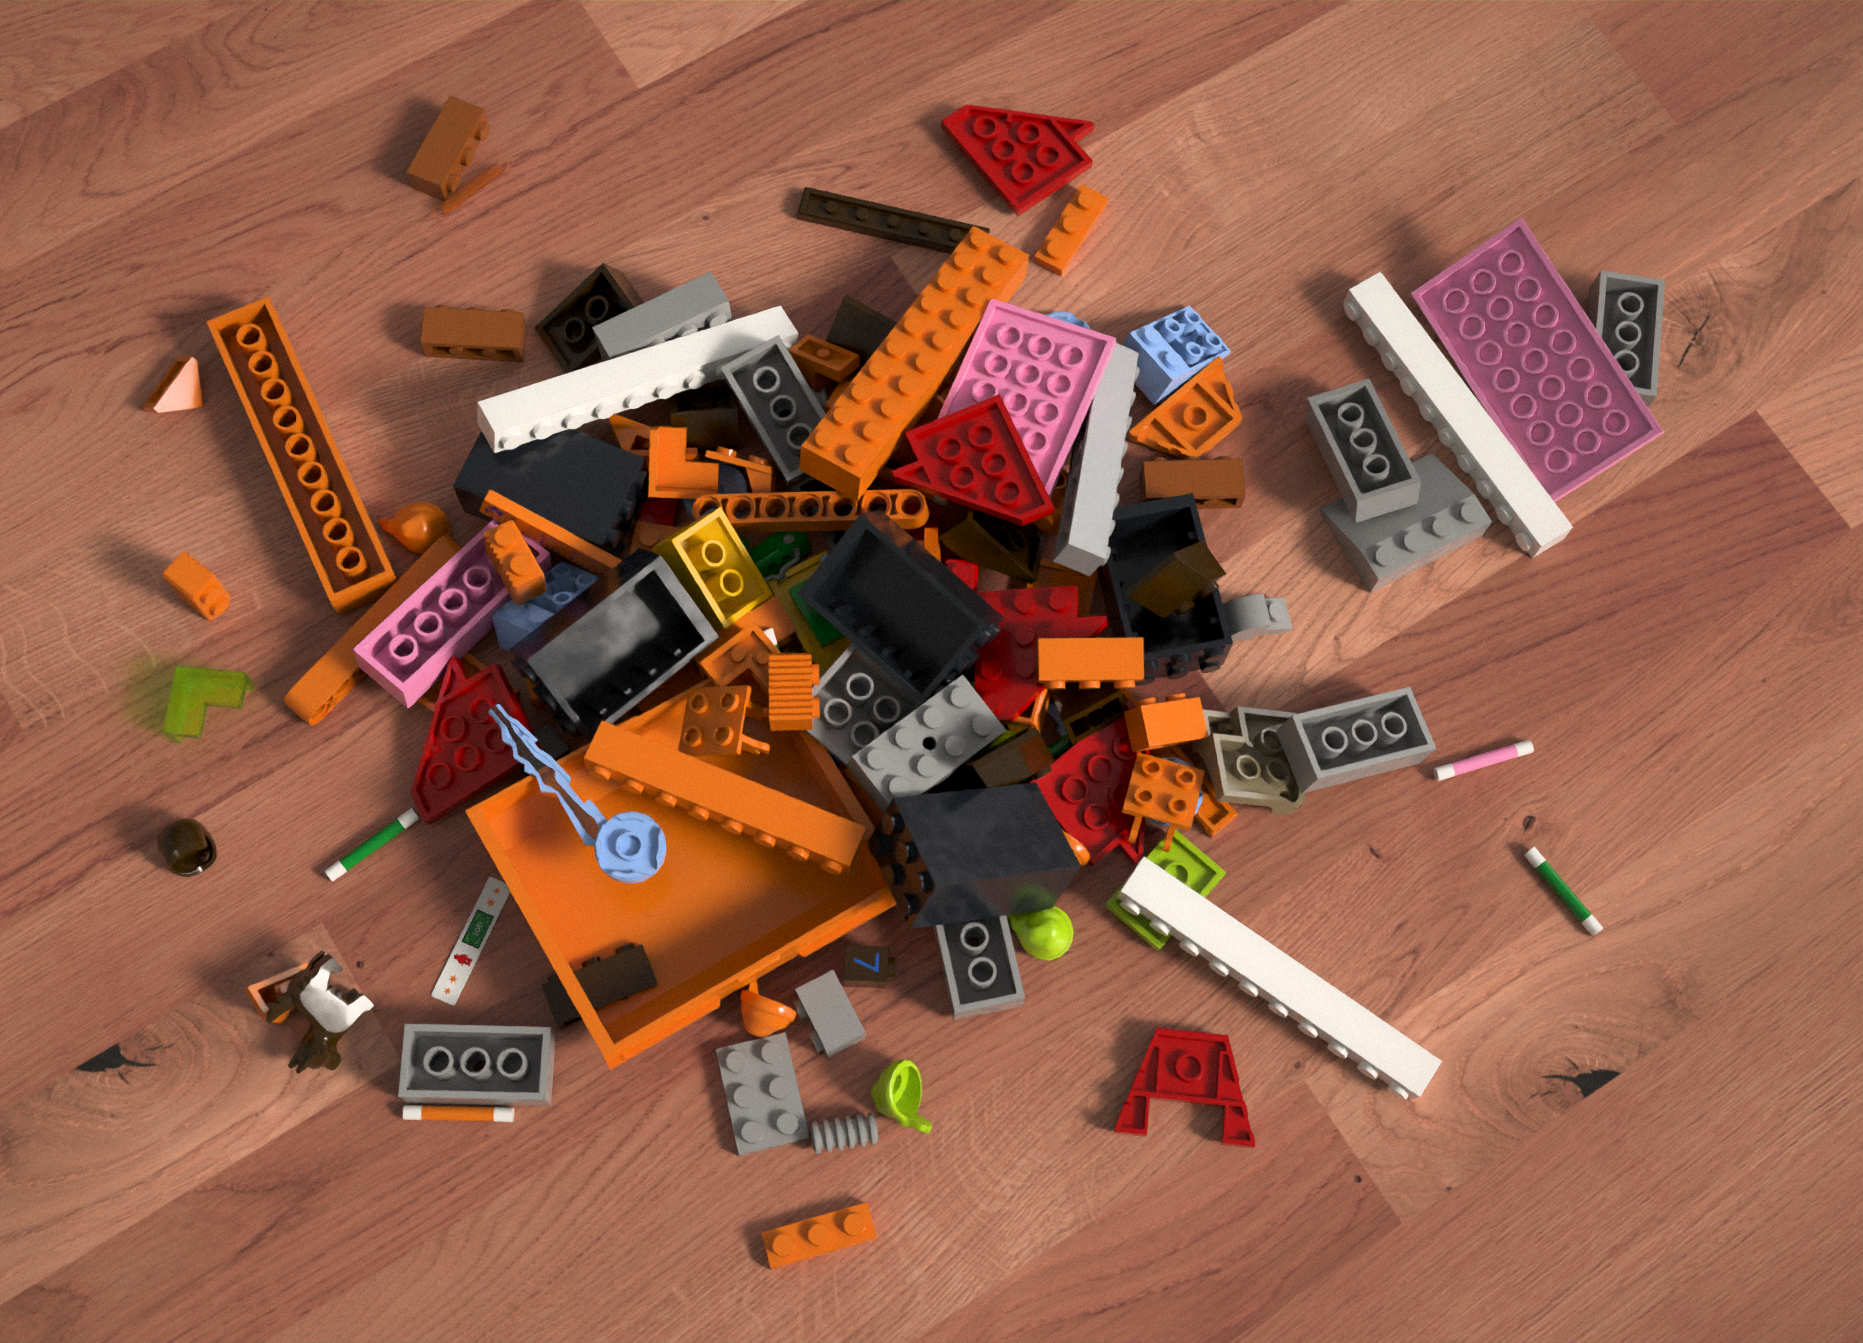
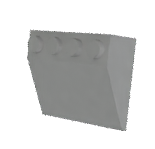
M1432 453L1412 462L1421 480L1418 504L1358 523H1354L1343 498L1319 510L1370 593L1483 536L1492 522L1475 494Z
M851 643L820 678L819 685L813 686V697L820 698V718H813V729H806L804 731L844 765H847L854 754L922 704L857 646ZM923 742L925 749L933 750L929 744Z

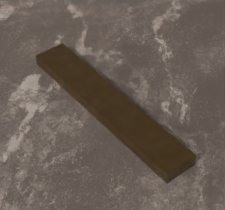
M809 187L804 189L797 213L798 220L952 254L973 226L990 234V228Z

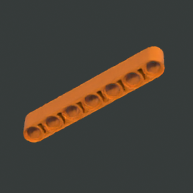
M913 489L866 490L858 502L839 491L707 494L697 498L692 508L693 516L697 520L703 517L709 509L721 507L736 533L848 530L860 514L871 512L872 508L879 504L887 506L884 513L902 529L920 528L929 518V509L924 496L919 491ZM915 503L921 506L920 510L915 514L909 515L904 513L905 508L910 504ZM844 505L853 507L847 516L837 515L840 507ZM776 507L785 508L783 515L780 517H770L771 511ZM808 507H819L816 515L812 517L803 516L804 511ZM751 508L749 516L743 519L736 518L739 510Z
M449 535L440 537L289 690L285 696L284 704L308 725L313 726L319 723L366 675L358 667L353 649L463 547Z

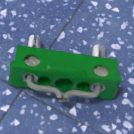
M805 531L771 532L773 535L748 551L766 583L772 579L778 581L786 577L784 574L785 570L811 552L812 547Z

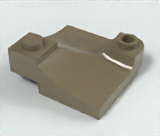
M1236 706L1231 712L1202 709L1208 738L1193 742L1191 745L1192 751L1200 753L1208 768L1217 802L1266 806L1270 808V814L1290 815L1303 805L1307 793L1301 794L1276 732L1296 713Z

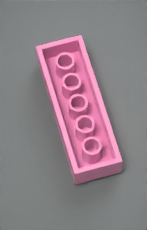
M494 519L353 649L358 667L407 709L446 673L451 657L455 656L461 659L494 628L491 615L512 599L504 582L499 577L498 571L492 565L489 555L486 554L485 531L502 524ZM522 535L543 573H547L552 569L550 553L537 542Z

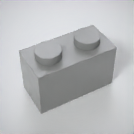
M834 970L795 989L797 1000L792 1003L801 1021L808 1018L814 1030L808 1034L817 1052L824 1050L827 1058L866 1039V1032Z

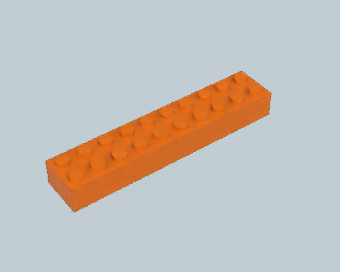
M973 226L801 445L799 470L858 502L906 438L905 432L913 429L935 397L963 362L991 298L1007 303L1023 283L1029 254Z
M269 296L207 321L330 603L340 616L381 598L398 578Z

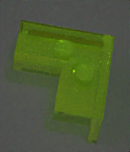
M176 666L163 733L173 743H181L183 737L201 739L207 707L242 709L245 691H253L254 689L253 681L245 672Z

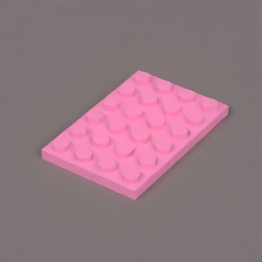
M991 298L937 419L1000 394L1048 496L1051 498L1115 348L1116 338Z

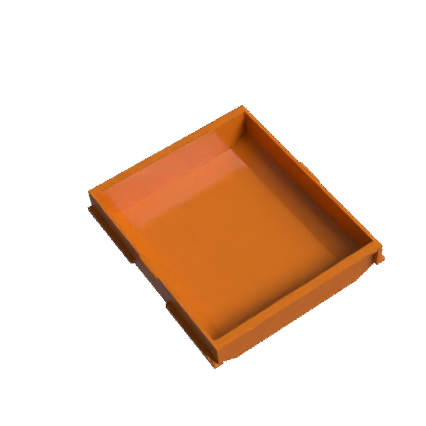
M749 672L731 685L750 686L752 688L750 702L769 709V695ZM707 678L691 688L716 686ZM689 689L640 716L635 715L616 726L678 751ZM745 715L742 734L756 741L769 744V754H765L760 751V754H754L741 749L740 755L693 757L865 826L866 837L849 875L843 872L840 875L831 874L820 867L821 863L811 859H807L806 862L799 861L787 854L788 850L776 845L773 848L762 846L754 841V836L742 831L740 835L730 833L720 826V822L710 818L707 821L698 820L687 813L688 809L676 804L674 808H670L658 803L654 799L655 796L644 791L640 795L624 789L621 782L609 778L608 781H603L592 776L589 773V769L586 768L584 756L590 743L556 762L571 777L569 786L582 802L585 803L590 799L607 821L618 813L634 811L648 815L659 825L665 834L667 852L663 865L654 876L639 883L625 884L614 881L603 873L596 861L594 846H585L556 793L541 792L536 776L530 775L465 810L472 826L477 831L610 1070L719 1008L720 1000L798 955L803 958L807 957L896 905V901L889 887L885 884L882 872L875 857L871 855L867 843L875 827L826 748L804 730L772 731L770 730L768 718L765 721H760ZM548 766L537 771L542 782L559 792L585 831L595 839L600 829L596 821L579 807L557 783L555 771ZM633 943L636 947L642 944L658 986L648 988L626 999L594 1010L573 972L582 969V963L589 959L600 957L602 961L616 955L615 950L621 946Z

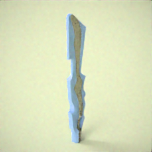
M500 704L493 706L488 713L501 729L502 741L512 747L514 759L524 765L525 773L537 777L541 792L556 793L585 846H594L597 832L603 824L605 825L607 819L590 799L585 803L582 802L569 786L571 777L549 754L537 747L535 743L538 740L517 719L509 716Z

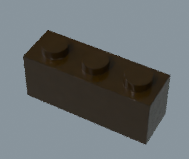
M633 943L621 946L615 950L616 955L602 961L600 957L589 959L582 963V969L573 972L594 1010L626 999L648 988L658 986L642 944L636 947ZM557 973L550 975L547 978L548 982L541 986L558 1028L561 1029L581 1021L582 1018Z

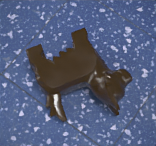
M322 950L309 961L307 968L294 975L293 979L289 982L287 992L275 996L276 1001L267 1005L270 1009L266 1017L268 1023H271L284 1012L294 1007L310 1023V1029L301 1040L296 1054L288 1064L290 1069L297 1066V1074L304 1071L307 1067L313 1070L320 1067H325L331 1071L336 1070L341 1062V1054L337 1050L338 1041L355 1024L362 1013L369 1011L374 1006L365 994H359L355 988L342 995L341 990H335L333 985H329L330 975L332 973L338 974L343 968L331 955L326 954Z

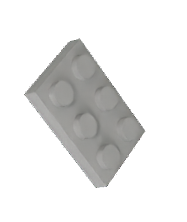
M786 1032L716 1049L739 1157L810 1139Z

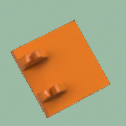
M717 446L716 452L706 450L705 457L746 469L752 493H776V482L780 473L772 468L773 462L753 455H749L748 461L741 459V453ZM779 507L773 509L771 513H775Z
M748 685L689 688L678 751L692 757L740 755L741 749L754 754H760V751L769 754V744L756 741L742 734L745 715L765 721L766 718L769 719V709L750 702L752 688Z
M1138 752L1122 813L1135 816L1128 842L1135 843L1141 820L1144 816L1169 823L1162 851L1169 853L1176 828L1187 831L1191 830L1205 770Z

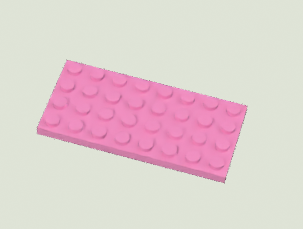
M1522 218L1516 220L1411 293L1488 415L1554 502H1557L1664 434V431Z

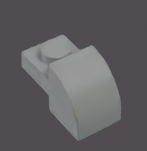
M1254 594L1223 604L1232 641L1251 640L1257 635L1286 634L1293 629L1285 598H1264V594Z

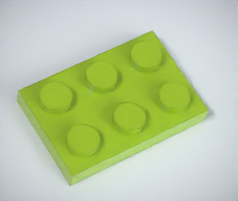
M1175 830L1169 853L1162 851L1164 837L1146 858L1206 898L1227 872L1180 832ZM1123 883L1106 902L1105 907L1158 952L1172 935L1164 936L1158 933L1149 925L1151 921L1140 913L1138 916H1135L1120 905L1122 901L1116 895L1124 885Z

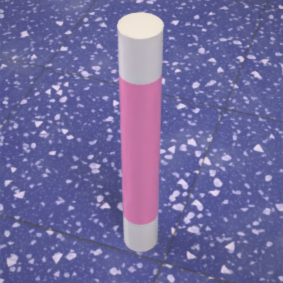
M1528 739L1433 769L1435 779L1441 781L1532 753L1534 751L1533 744Z

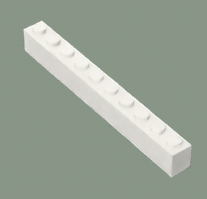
M1379 272L1349 289L1343 303L1346 315L1361 328L1366 342L1374 346L1379 352L1384 366L1389 371L1394 372L1400 381L1404 393L1411 396L1419 406L1422 417L1426 421H1430L1438 431L1440 441L1455 454L1460 468L1464 472L1469 473L1476 482L1480 495L1488 499L1494 506L1498 519L1503 524L1508 525L1514 533L1519 547L1527 551L1534 558L1562 541L1573 528L1571 523L1383 274Z
M780 305L479 401L477 403V424L494 453L512 450L521 444L536 439H545L552 434L567 429H576L582 424L597 419H606L615 413L636 409L643 404L658 399H667L676 393L688 389H697L704 384L724 379L721 371L722 366L777 335L780 336L787 350H789L797 343L799 333Z
M1143 857L1138 862L1116 895L1122 901L1120 905L1126 911L1135 916H1138L1139 913L1151 921L1149 925L1155 931L1164 936L1171 934L1181 941L1179 946L1184 951L1193 956L1200 954L1210 961L1208 965L1213 971L1224 977L1229 974L1240 982L1238 987L1245 993L1253 997L1259 995L1269 1002L1268 1008L1281 1017L1286 1018L1288 1015L1299 1023L1297 1027L1306 1035L1312 1038L1317 1036L1329 1043L1327 1048L1335 1055L1346 1059L1348 1056L1359 1064L1357 1069L1371 1079L1378 1077L1389 1085L1387 1087L1388 1091L1402 1100L1420 1097L1442 1061L1146 857Z

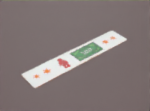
M493 877L488 878L431 994L432 997L455 1006L510 894V890L505 882Z

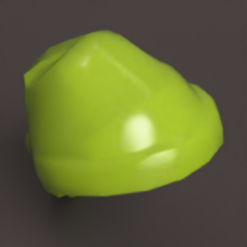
M1053 906L1052 909L1006 915L1008 925L1015 931L1022 947L1036 959L1050 961L1059 958L1068 951L1073 941L1074 930L1071 920L1059 907Z
M897 1059L882 1071L879 1079L871 1089L876 1110L885 1116L896 1119L899 1126L911 1127L928 1134L932 1128V1123L917 1115L922 1097L920 1072L911 1060Z

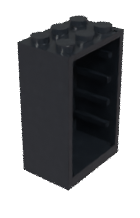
M572 429L552 434L545 439H536L521 444L512 450H503L497 453L493 452L481 431L453 488L463 511L491 522L493 519L479 512L489 490H493L620 559L625 547L623 540L628 531L632 532L634 530L636 521L639 518L637 511L641 503H645L648 498L649 472L644 457Z
M1193 493L1116 507L1112 519L1115 520V527L1108 541L1111 553L1106 564L1099 566L1097 570L1113 637H1143L1144 680L1135 682V685H1147L1154 682L1155 678L1168 676V679H1179L1186 676L1188 672L1201 670V673H1209L1220 669L1228 656L1233 641L1219 589H1216L1205 598H1202L1201 595L1197 596L1192 600L1195 606L1182 616L1178 617L1176 613H1173L1165 618L1160 617L1130 599L1124 592L1174 552L1200 541H1204L1207 546Z
M881 509L860 514L797 593L921 704H924L955 681L956 675H959L964 669L967 671L977 661L980 655L976 651L985 644L989 645L1002 630L998 625L1004 619L999 612Z
M638 548L515 644L509 651L515 657L511 663L524 679L527 677L532 684L536 685L532 688L536 697L542 704H547L553 711H556L552 717L564 732L568 731L573 738L580 736L587 742H590L602 720L610 724L615 722L720 637L662 556Z
M1037 782L893 798L867 842L870 853L875 857L882 872L883 880L889 887L896 901L897 910L903 916L908 929L1052 909L1081 868Z

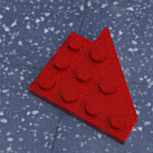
M968 104L941 120V128L1017 217L1092 168L1093 160L1077 143L1093 132L1094 123L1092 121Z
M1000 394L905 432L907 441L917 461L891 471L894 482L1021 526L1054 513V506Z
M1076 585L976 592L999 612L1004 619L998 625L1002 630L989 645L985 644L976 651L980 657L975 662V691L1001 724H1012L1045 690L1044 683H1035V641L1038 638H1096L1108 626L1107 617H1079L1078 589Z
M453 656L449 659L410 792L424 823L433 824L523 766V764L514 759L512 747L502 741L501 729L488 713L490 709L506 725L517 745L518 755L529 762L535 758L515 734L511 724L507 722L496 708V705L500 704L509 716L517 719L536 738L500 664L492 663L470 678L460 658ZM537 741L535 744L539 749L542 750L539 742Z
M1131 699L1126 702L1129 710L1136 708ZM1125 716L1077 742L1055 760L1054 763L1050 764L1051 772L1029 782H1037L1061 829L1077 839L1088 850L1090 854L1088 864L1090 866L1095 865L1116 846L1119 847L1134 867L1143 858L1146 818L1142 817L1136 841L1132 843L1128 842L1135 816L1122 813L1138 753H1132ZM1150 750L1140 751L1139 753L1150 755Z

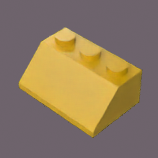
M721 507L681 528L652 547L654 553L661 555L715 632L726 629L773 595Z

